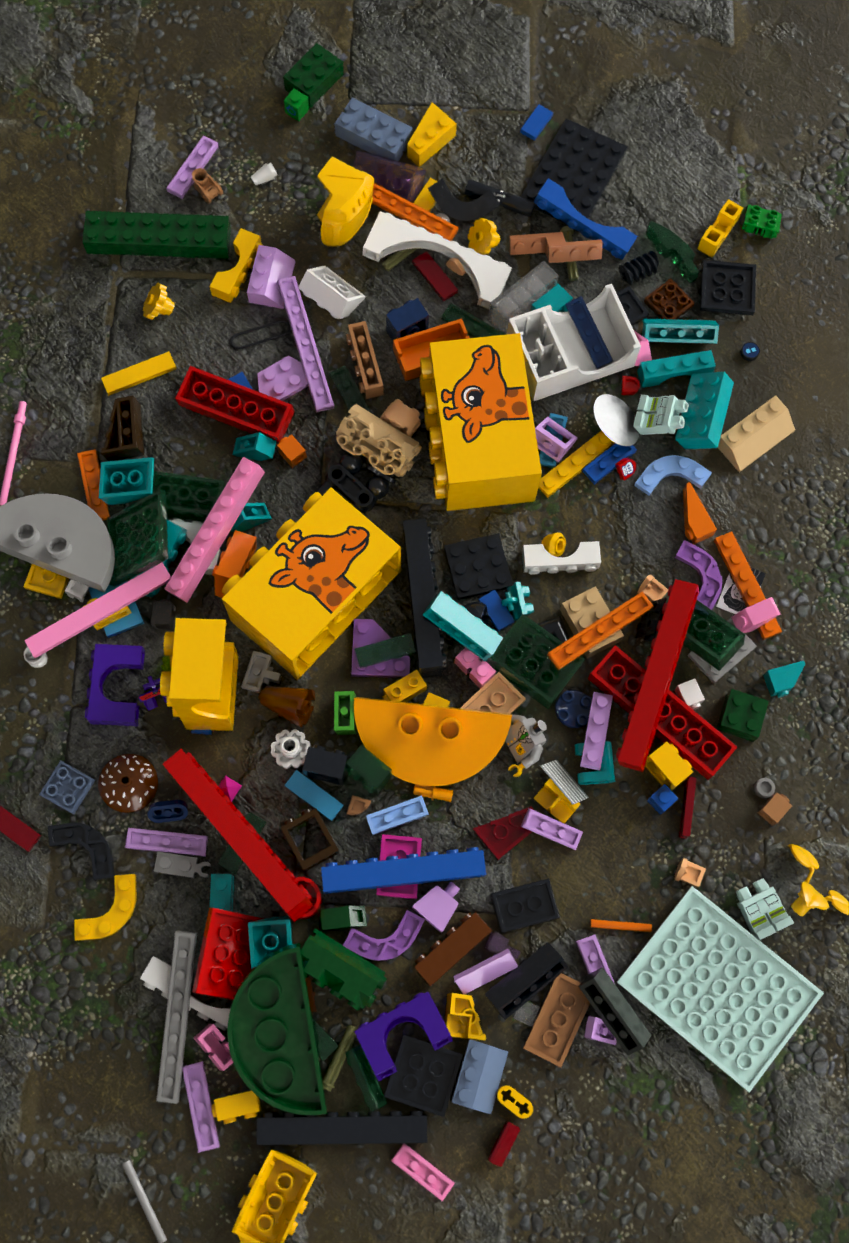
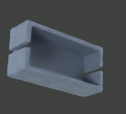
M352 97L344 109L345 113L342 112L335 122V136L396 166L403 155V151L405 152L407 149V144L412 137L413 128Z

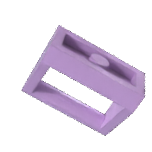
M549 417L544 419L535 428L538 449L557 462L564 457L578 438ZM548 425L569 441L565 444L544 428Z

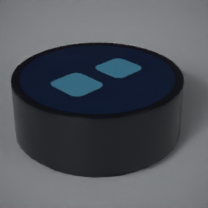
M753 342L745 343L740 351L742 358L746 361H754L760 353L759 346Z

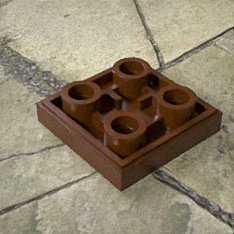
M671 278L644 298L647 306L660 319L676 320L695 304Z

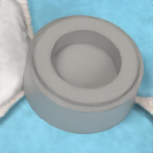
M761 778L755 783L754 791L760 798H769L775 792V784L769 778Z

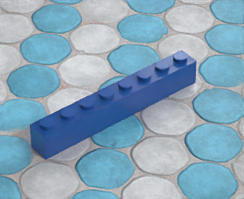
M478 847L467 848V852L460 853L455 849L448 850L446 854L438 855V852H428L426 856L418 857V854H409L404 859H398V856L386 857L385 861H378V858L366 859V863H358V860L346 861V865H338L337 862L326 863L325 867H321L324 894L485 877L484 851L478 850Z

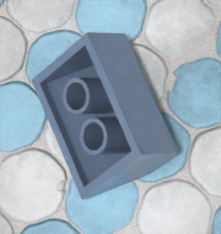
M468 1039L451 1102L491 1114L508 1051Z

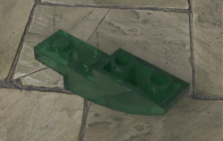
M653 221L649 222L646 235L655 244L657 252L662 254L664 259L671 256L672 262L679 267L682 276L689 283L696 281L699 270L693 263L695 257L693 250L668 228Z

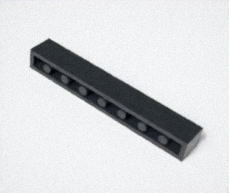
M369 1111L368 1116H359V1112H347V1116H338V1112H327L326 1116H296V1114L285 1112L283 1117H275V1113H262V1117L257 1118V1145L427 1143V1115H423V1111H410V1115H402V1111H389V1115H381L380 1111Z

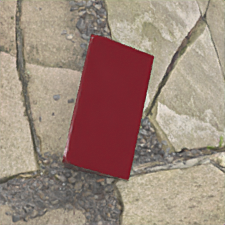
M509 1121L505 1122L488 1156L489 1162L499 1167L503 1165L520 1131L518 1126Z

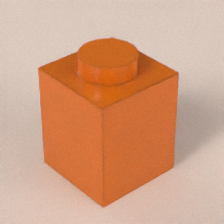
M292 434L279 441L277 445L278 452L292 468L307 458L306 450Z

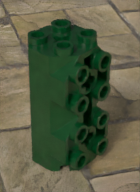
M315 928L313 932L316 935L314 937L310 935L301 949L305 978L309 974L313 977V983L323 989L325 985L331 988L329 993L340 1000L342 997L349 1000L347 1004L358 1011L360 1007L362 1009H365L366 1006L370 1008L376 999V996L373 995L376 989L381 990L387 980L384 977L386 972Z

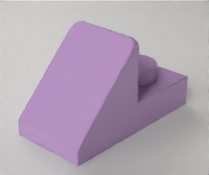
M592 1016L588 1017L584 1037L616 1045L617 1040L603 1020Z

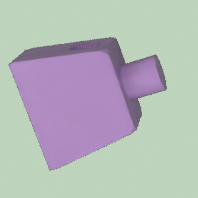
M452 882L444 890L436 885L412 906V909L442 933L459 904L453 897L460 889Z

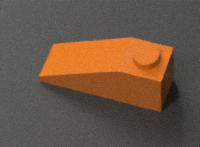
M688 482L683 489L685 535L695 545L712 537L717 528L693 486Z

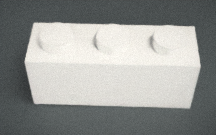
M326 266L308 269L299 285V289L306 297L312 298L319 307L329 311L330 315L336 319L348 317L365 298V295Z

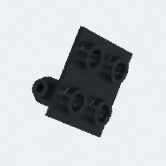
M666 597L651 602L654 607L642 615L641 621L636 628L637 634L635 638L645 637V641L652 642L657 632V624L662 616L664 603L667 600Z

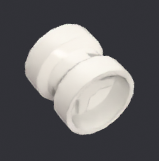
M28 647L24 651V658L32 667L41 668L47 663L48 657L46 653L34 658Z

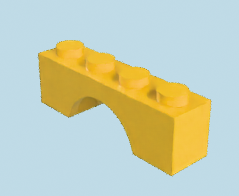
M242 228L233 242L235 252L240 257L239 262L231 270L217 272L209 286L212 296L229 303L238 296L241 283L246 281L249 268L252 269L254 266L258 246L263 245L259 235Z

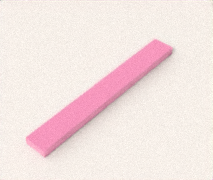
M163 562L24 641L33 657L37 658L169 582L171 576Z

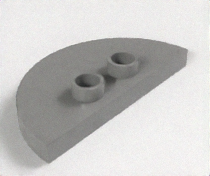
M58 494L24 496L0 506L1 552L99 591H106L114 570L115 552L112 539L105 524L93 509L79 500Z

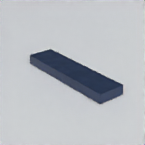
M582 296L566 303L567 311L596 370L612 363L613 359Z

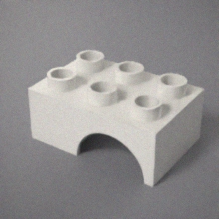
M612 284L606 285L594 300L586 304L613 359L612 363L596 370L568 311L555 312L552 310L551 305L509 319L507 334L520 333L529 393L533 402L634 367L641 345Z

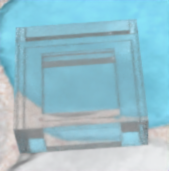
M526 1002L515 1012L513 1019L533 1027L540 1007Z

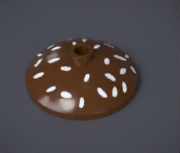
M137 754L119 755L110 760L102 769L98 781L99 793L103 801L113 810L122 813L137 812L150 804L155 797L158 789V775L154 766L146 758ZM124 778H129L127 784H123Z

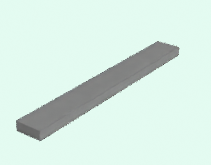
M175 931L157 1101L175 1104L179 1102L197 933Z

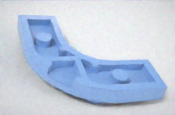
M677 455L665 456L652 462L644 470L634 486L650 496L661 480L672 475L685 478L701 489L712 472L690 458Z

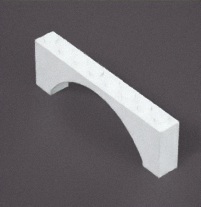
M379 212L363 246V256L379 262L381 258L388 254L404 249L419 248L433 250L450 258H458L476 289L478 296L477 305L494 311L512 267L508 266L505 262L493 260L488 255L479 254L472 248H465L455 241L444 239L439 234L430 233L423 227H416L406 220L397 219L390 213Z

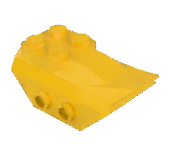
M271 1150L258 1176L253 1175L248 1185L251 1188L248 1196L244 1195L238 1206L241 1208L232 1232L238 1235L240 1243H284L288 1234L293 1235L298 1225L295 1219L298 1213L303 1214L308 1204L305 1198L317 1173L306 1164L287 1154Z

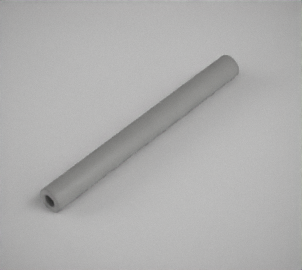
M129 1160L122 1164L158 1242L163 1243L167 1238Z

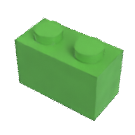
M354 691L334 692V731L337 735L357 734L354 717V698L357 696Z

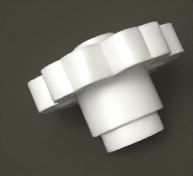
M297 729L291 732L283 730L281 733H278L275 737L276 741L271 744V755L276 758L277 765L285 769H289L291 765L296 769L304 765L308 747H311L310 742L305 740V734ZM289 747H294L292 751H287Z

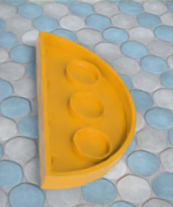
M361 697L354 698L356 727L360 739L371 757L395 777L423 786L454 784L468 779L485 768L503 746L512 719V714Z

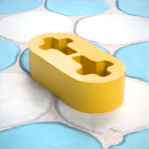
M504 1085L498 1089V1101L516 1116L526 1119L532 1115V1103L514 1088ZM509 1089L511 1091L510 1096L515 1099L513 1103L508 1099L502 1100L503 1095L501 1092L503 1090L508 1091ZM517 1101L522 1105L528 1104L527 1109L529 1111L527 1114L524 1112L522 1114L519 1113L520 1108L515 1105Z

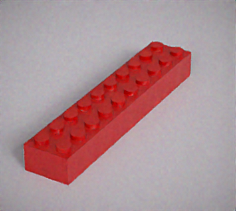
M180 749L163 763V766L290 918L295 922L313 906L310 902L312 897L302 884L297 886L300 882L293 873L286 869L287 867L276 853L273 854L274 852L263 838L261 839V836L254 827L249 824L242 813L234 806L226 794L222 792L220 787L211 779L190 752L185 754Z

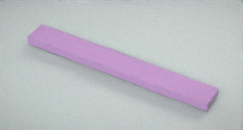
M291 276L278 279L277 283L316 413L334 409V403L296 277Z

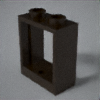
M309 808L303 811L301 817L297 819L291 818L283 823L284 826L281 827L304 872L340 853L316 808L314 810ZM315 817L330 846L303 860L288 831Z

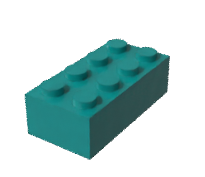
M725 372L691 375L685 398L689 405L688 411L681 413L685 421L684 428L677 429L675 440L684 449L718 448L734 382Z

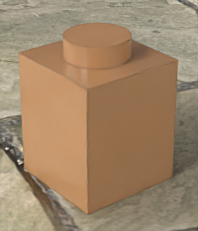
M775 793L758 811V814L774 826L783 818L792 805L785 795Z

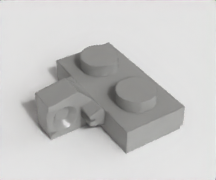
M253 651L241 685L242 689L260 693L263 685H268L269 681L280 684L281 674L273 672L274 668L270 667L271 655Z

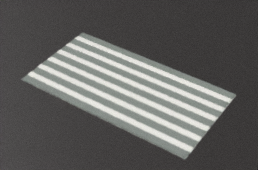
M557 759L541 765V768L572 805L589 798Z

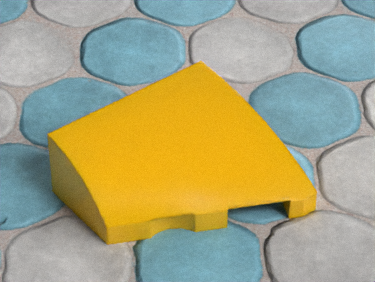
M447 994L444 1023L451 1037L486 1041V1035L482 1032L479 1023L480 1018L475 1012V1004L471 995Z

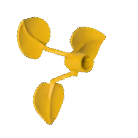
M789 844L788 846L796 860L809 868V874L805 882L801 883V891L798 893L799 897L791 904L792 909L798 915L804 916L811 908L827 910L829 908L827 901H831L837 910L849 915V902L842 894L830 890L828 892L829 896L824 897L809 884L814 869L819 868L815 857L808 850L798 845Z

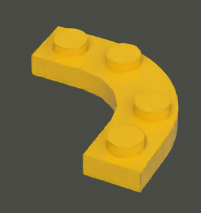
M136 874L114 875V904L103 916L74 920L75 941L102 939L121 930L131 918L136 906Z

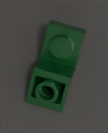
M343 906L318 910L320 931H337L344 928H363L367 926L365 906Z

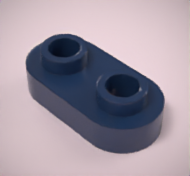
M183 800L154 802L148 808V818L155 823L179 821L185 819L188 815V805Z

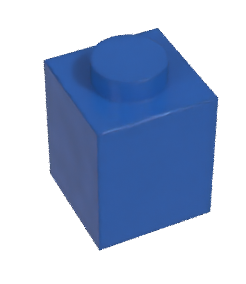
M664 784L647 801L661 815L679 798Z

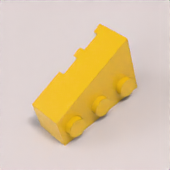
M433 102L407 144V157L418 167L422 166L456 136L457 123Z

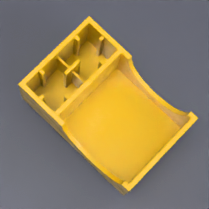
M176 618L175 632H165L164 655L170 656L171 671H162L160 693L161 696H166L167 706L172 707L173 717H180L186 730L233 731L239 656L234 642H225L226 620Z

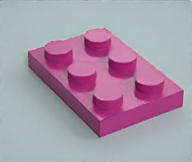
M382 834L380 861H385L386 857L398 856V859H404L406 855L418 854V857H420L422 838ZM418 884L377 888L376 896L417 899Z

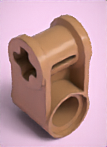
M197 168L192 172L194 188L200 193L206 203L210 204L212 199L218 195H223L220 185L212 179L206 170Z

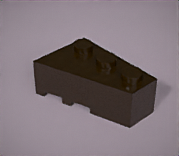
M134 396L117 398L114 401L109 420L111 422L110 427L106 431V442L101 450V454L108 461L144 455L141 404Z

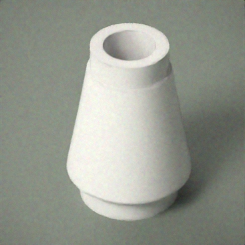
M270 162L269 164L265 163L250 177L257 186L258 184L275 179L274 177L278 174Z

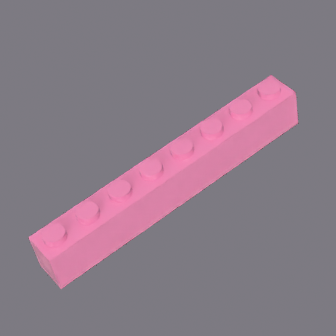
M245 457L241 459L167 583L165 590L188 603L264 475V470L258 464Z

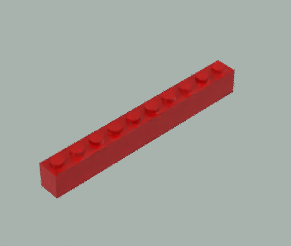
M675 579L674 584L669 587L668 603H664L662 609L664 616L662 621L659 620L657 624L658 635L657 638L652 640V654L646 659L645 667L647 669L645 674L641 675L639 683L641 688L634 697L635 707L628 716V722L630 723L628 729H624L622 735L624 742L622 748L619 747L617 750L616 759H618V763L622 767L640 772L644 771L698 598V584Z

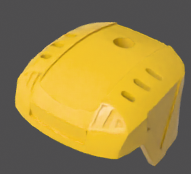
M331 157L318 174V179L324 185V189L328 190L330 194L317 213V217L322 222V243L327 246L338 247L349 242L365 222L373 200L374 178L364 171L357 170L335 157Z

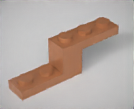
M563 232L510 236V255L546 253L549 263L602 259V240L566 242Z

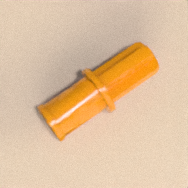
M415 784L413 794L432 798V801L437 799L451 802L453 790Z

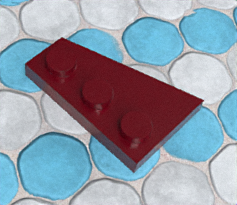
M528 808L472 829L497 860L532 833V831L521 827Z

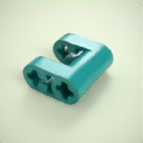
M605 741L600 771L578 773L579 785L615 782L611 742ZM584 743L575 744V755L582 756Z

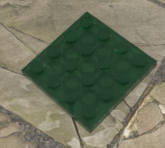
M160 489L107 518V529L115 552L114 570L109 585L115 587L168 559L165 491Z

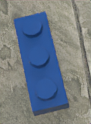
M615 443L584 467L582 472L595 485L616 468L615 464L631 457L636 453L637 449L633 445L621 446Z

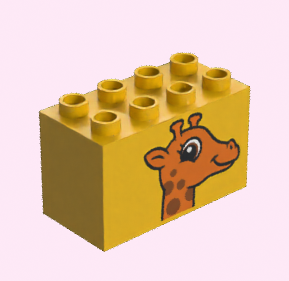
M520 333L430 342L429 357L420 358V388L422 397H425L426 430H429L430 433L429 456L431 465L434 464L435 477H433L435 499L445 498L447 511L534 502L542 471Z
M330 488L323 496L319 492L311 495L303 506V510L306 513L296 523L292 519L286 521L276 534L279 541L270 550L266 547H261L257 550L249 561V565L252 568L242 578L238 574L232 576L222 588V593L225 594L222 601L231 622L268 655H271L277 663L297 680L401 572V546L333 488Z

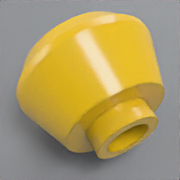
M557 532L548 534L542 540V544L548 553L559 557L565 550L566 540L561 533Z

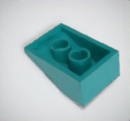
M154 458L101 462L99 499L108 505L127 504L152 495Z

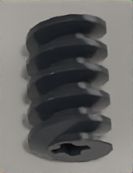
M650 251L636 259L630 260V262L624 263V265H620L619 272L621 277L629 285H632L633 279L635 282L639 281V276L641 279H645V273L647 276H651L652 272L657 273L658 257L654 251Z

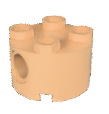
M395 399L380 417V419L409 437L413 436L421 424L419 411L408 407L399 399Z

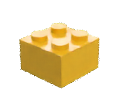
M666 741L648 756L645 767L661 786L666 784L672 791L688 778L693 771L691 770V764L678 755L679 751L677 748Z

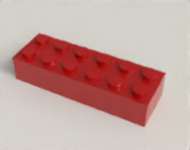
M193 366L189 367L175 398L181 407L251 434L260 432L275 440L277 444L284 437L295 412L292 404Z

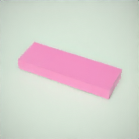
M403 1143L391 1160L441 1201L445 1199L455 1182L405 1143Z

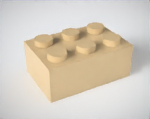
M596 586L563 602L560 607V611L574 635L610 613ZM619 630L584 654L589 658L621 642L624 636L622 631Z

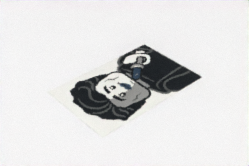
M751 568L761 588L766 573ZM729 573L716 607L737 614L747 608Z

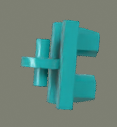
M515 582L513 586L507 588L508 592L505 593L506 599H503L501 603L502 606H508L509 612L512 611L514 621L520 620L534 612L533 604L525 603L524 598L530 596L529 586H522L521 582Z

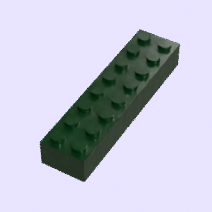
M86 211L82 243L87 254L229 259L231 225L229 216Z

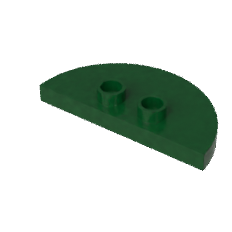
M300 943L269 954L259 961L245 976L234 996L229 1013L228 1046L234 1066L240 1077L253 1093L263 1101L293 1114L322 1115L327 1114V1106Z

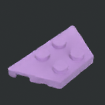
M289 355L257 373L259 392L281 401L308 387L302 363Z

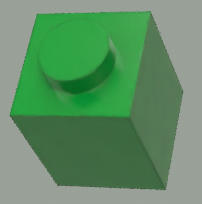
M293 89L284 99L285 113L300 121L309 110L308 97Z

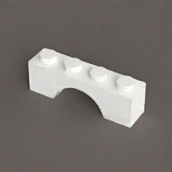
M599 541L580 542L576 552L568 557H555L546 551L543 544L523 545L522 549L524 572H529V574H539L544 571L553 574L564 570L569 573L577 572L578 570L592 572L599 569L601 564Z

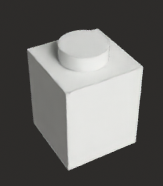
M695 678L677 685L674 689L677 697L693 710L700 708L701 703L705 700Z

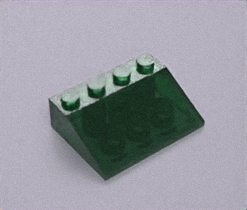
M522 614L502 639L494 654L488 658L487 663L495 671L500 672L506 679L549 710L583 664L585 658L579 656L558 670L547 653L563 642Z

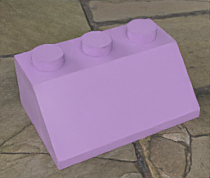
M259 245L247 289L249 303L284 309L285 306L277 281L278 279L292 276L295 260L277 248Z

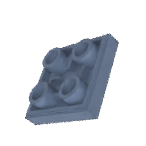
M60 760L39 795L74 815L95 780Z

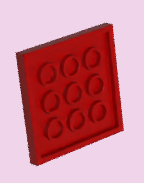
M209 908L193 993L234 999L238 987L251 970L248 922L264 918Z

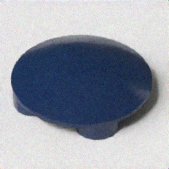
M577 690L565 691L559 696L555 704V712L559 721L570 728H580L588 724L592 698Z

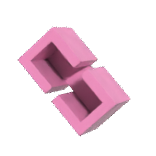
M465 647L455 657L454 663L466 675L471 668L472 671L469 678L481 689L496 675V671L486 661L481 662V658Z
M214 1024L207 1025L194 1037L204 1052L210 1053L208 1057L220 1071H225L233 1063L228 1042L224 1041L222 1044L219 1042L223 1041L225 1037Z

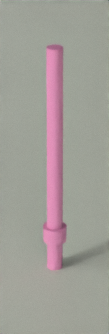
M24 401L19 402L17 414L14 416L13 422L15 426L0 494V506L7 503L22 425H25L26 416L24 415L27 403Z

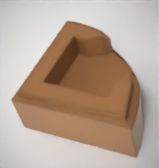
M352 795L347 815L355 816L362 814L370 806L371 800Z

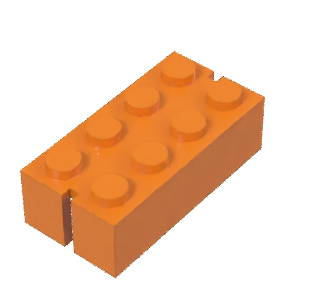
M462 318L393 340V351L398 364H400L405 381L420 377V358L429 357L430 342L470 338L467 336V330Z

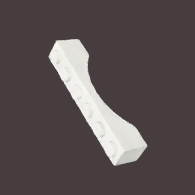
M153 956L140 979L145 981L143 985L153 991L155 988L163 991L161 995L168 999L171 965ZM190 995L189 1011L191 1008L197 1010V1016L206 1021L211 1018L216 1021L215 1026L226 1031L231 1008L211 1007Z

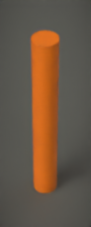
M591 919L590 922L591 928L652 932V924Z

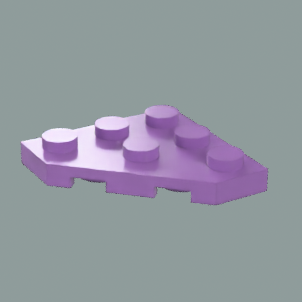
M354 619L352 676L403 678L410 674V657L373 619Z

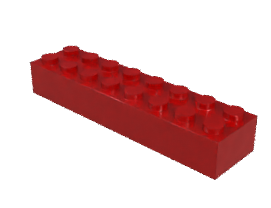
M615 645L590 673L588 680L605 694L612 695V700L626 712L630 713L635 707V694L641 688V685H639L641 675L645 674L646 670ZM670 690L668 691L655 736L663 743L667 741L669 744H673L679 751L678 755L682 759H686L696 771L709 780L736 750L737 746Z

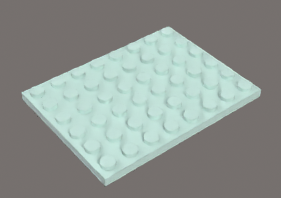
M693 886L689 888L617 981L620 986L748 1092L753 1089L824 994V992Z

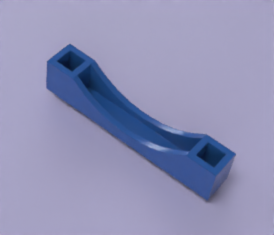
M549 178L534 201L540 209L548 211L554 218L560 219L568 227L580 232L585 238L602 240V248L621 260L624 259L638 237L624 227L604 226L587 219L570 203L564 188Z

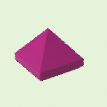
M225 775L219 787L232 802L242 785Z

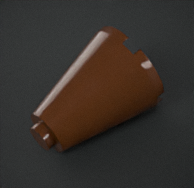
M266 686L260 691L259 700L261 705L298 727H303L302 724L306 725L314 709V706H311L312 700L315 701L316 697L314 690L309 688Z

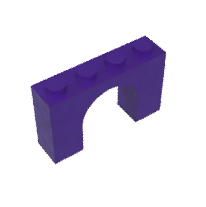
M95 644V650L91 652L93 669L89 671L91 687L87 689L89 706L85 708V718H87L90 724L138 726L140 709L138 704L113 702L106 699L103 693V684L106 677L115 670H143L145 650L142 646Z
M429 992L415 995L413 1000L398 1004L393 1011L378 1015L376 1020L370 1023H363L354 1031L378 1081L397 1072L386 1045L387 1037L396 1025L404 1022H412L419 1025L425 1031L434 1051L453 1041Z

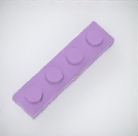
M593 692L580 767L600 771L612 695Z

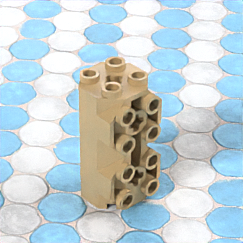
M355 404L348 411L351 415L343 418L336 432L338 444L352 455L362 454L368 458L373 468L381 473L403 477L407 471L411 470L414 465L412 460L415 456H418L422 446L413 438L359 405Z

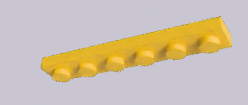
M601 430L540 479L538 488L549 498L579 474L584 467L613 446L615 442L610 440Z

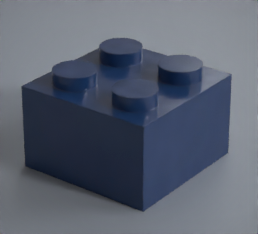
M418 298L413 301L409 300L398 309L394 308L386 314V332L392 341L426 330L429 327V314Z

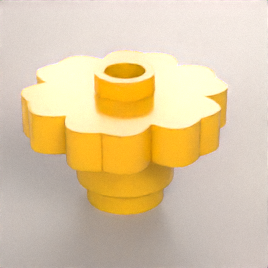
M484 218L476 220L474 226L469 229L468 239L470 242L468 247L474 249L479 254L486 255L490 253L491 248L498 246L500 235L496 232L497 227L494 225V222Z
M157 283L151 288L144 302V317L153 320L159 314L169 316L172 313L175 304L170 298L166 297V286Z

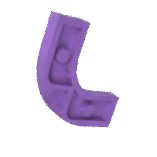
M684 540L675 558L690 565L699 573L702 585L694 608L709 616L721 593L722 576L717 567L718 564L709 553Z
M407 910L394 934L385 939H375L352 928L343 946L366 959L375 961L393 959L404 953L413 944L425 919Z

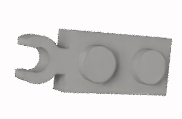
M158 851L154 872L193 879L195 878V873H198L201 877L208 878L209 874L203 873L202 869L205 866L211 867V864L209 862L197 864L198 858Z

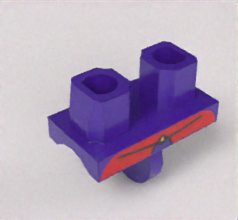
M152 676L148 677L149 683L143 685L144 690L150 688L152 690L138 697L148 711L158 707L155 696L161 694L160 687H156L160 684V678L153 680ZM162 696L165 703H167L166 696Z

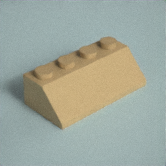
M774 396L722 434L718 449L739 472L795 431L788 408L777 396Z

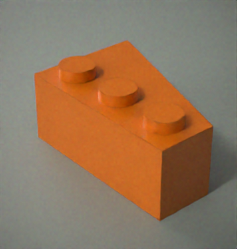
M235 530L233 536L228 538L227 549L222 551L219 559L220 563L215 565L212 576L215 577V596L223 598L225 594L222 593V588L225 583L236 574L242 578L246 569L249 570V561L257 548L256 536Z

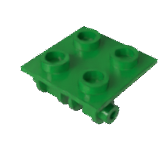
M748 205L742 229L745 230L744 232L753 234L756 227L755 235H757L760 228V236L764 232L763 237L776 238L779 233L782 214L775 210L763 209L757 205Z

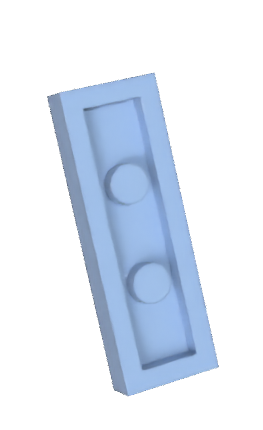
M419 796L366 815L372 835L428 816L429 813L423 797Z

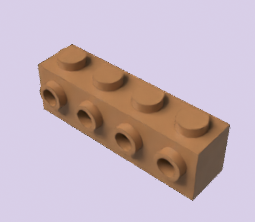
M366 321L348 325L346 340L347 344L352 346V350H350L351 359L356 361L357 366H354L356 377L361 379V382H359L360 392L365 394L366 399L383 396V382Z

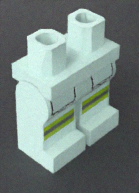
M641 395L633 427L640 435L665 434L668 432L669 434H675L676 429L684 428V418L679 416V414L687 412L689 405L685 400H678L675 395L662 397Z
M764 878L752 883L757 892L753 896L747 886L736 891L740 901L737 905L751 934L758 940H762L776 933V931L794 924L791 916H788L774 887H769Z

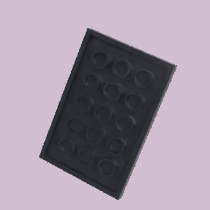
M566 118L521 197L535 201L537 194L549 178L564 188L565 194L574 208L589 219L624 157L628 146ZM535 204L534 209L548 216L553 217L551 213H549L546 210L540 209L537 206V204Z

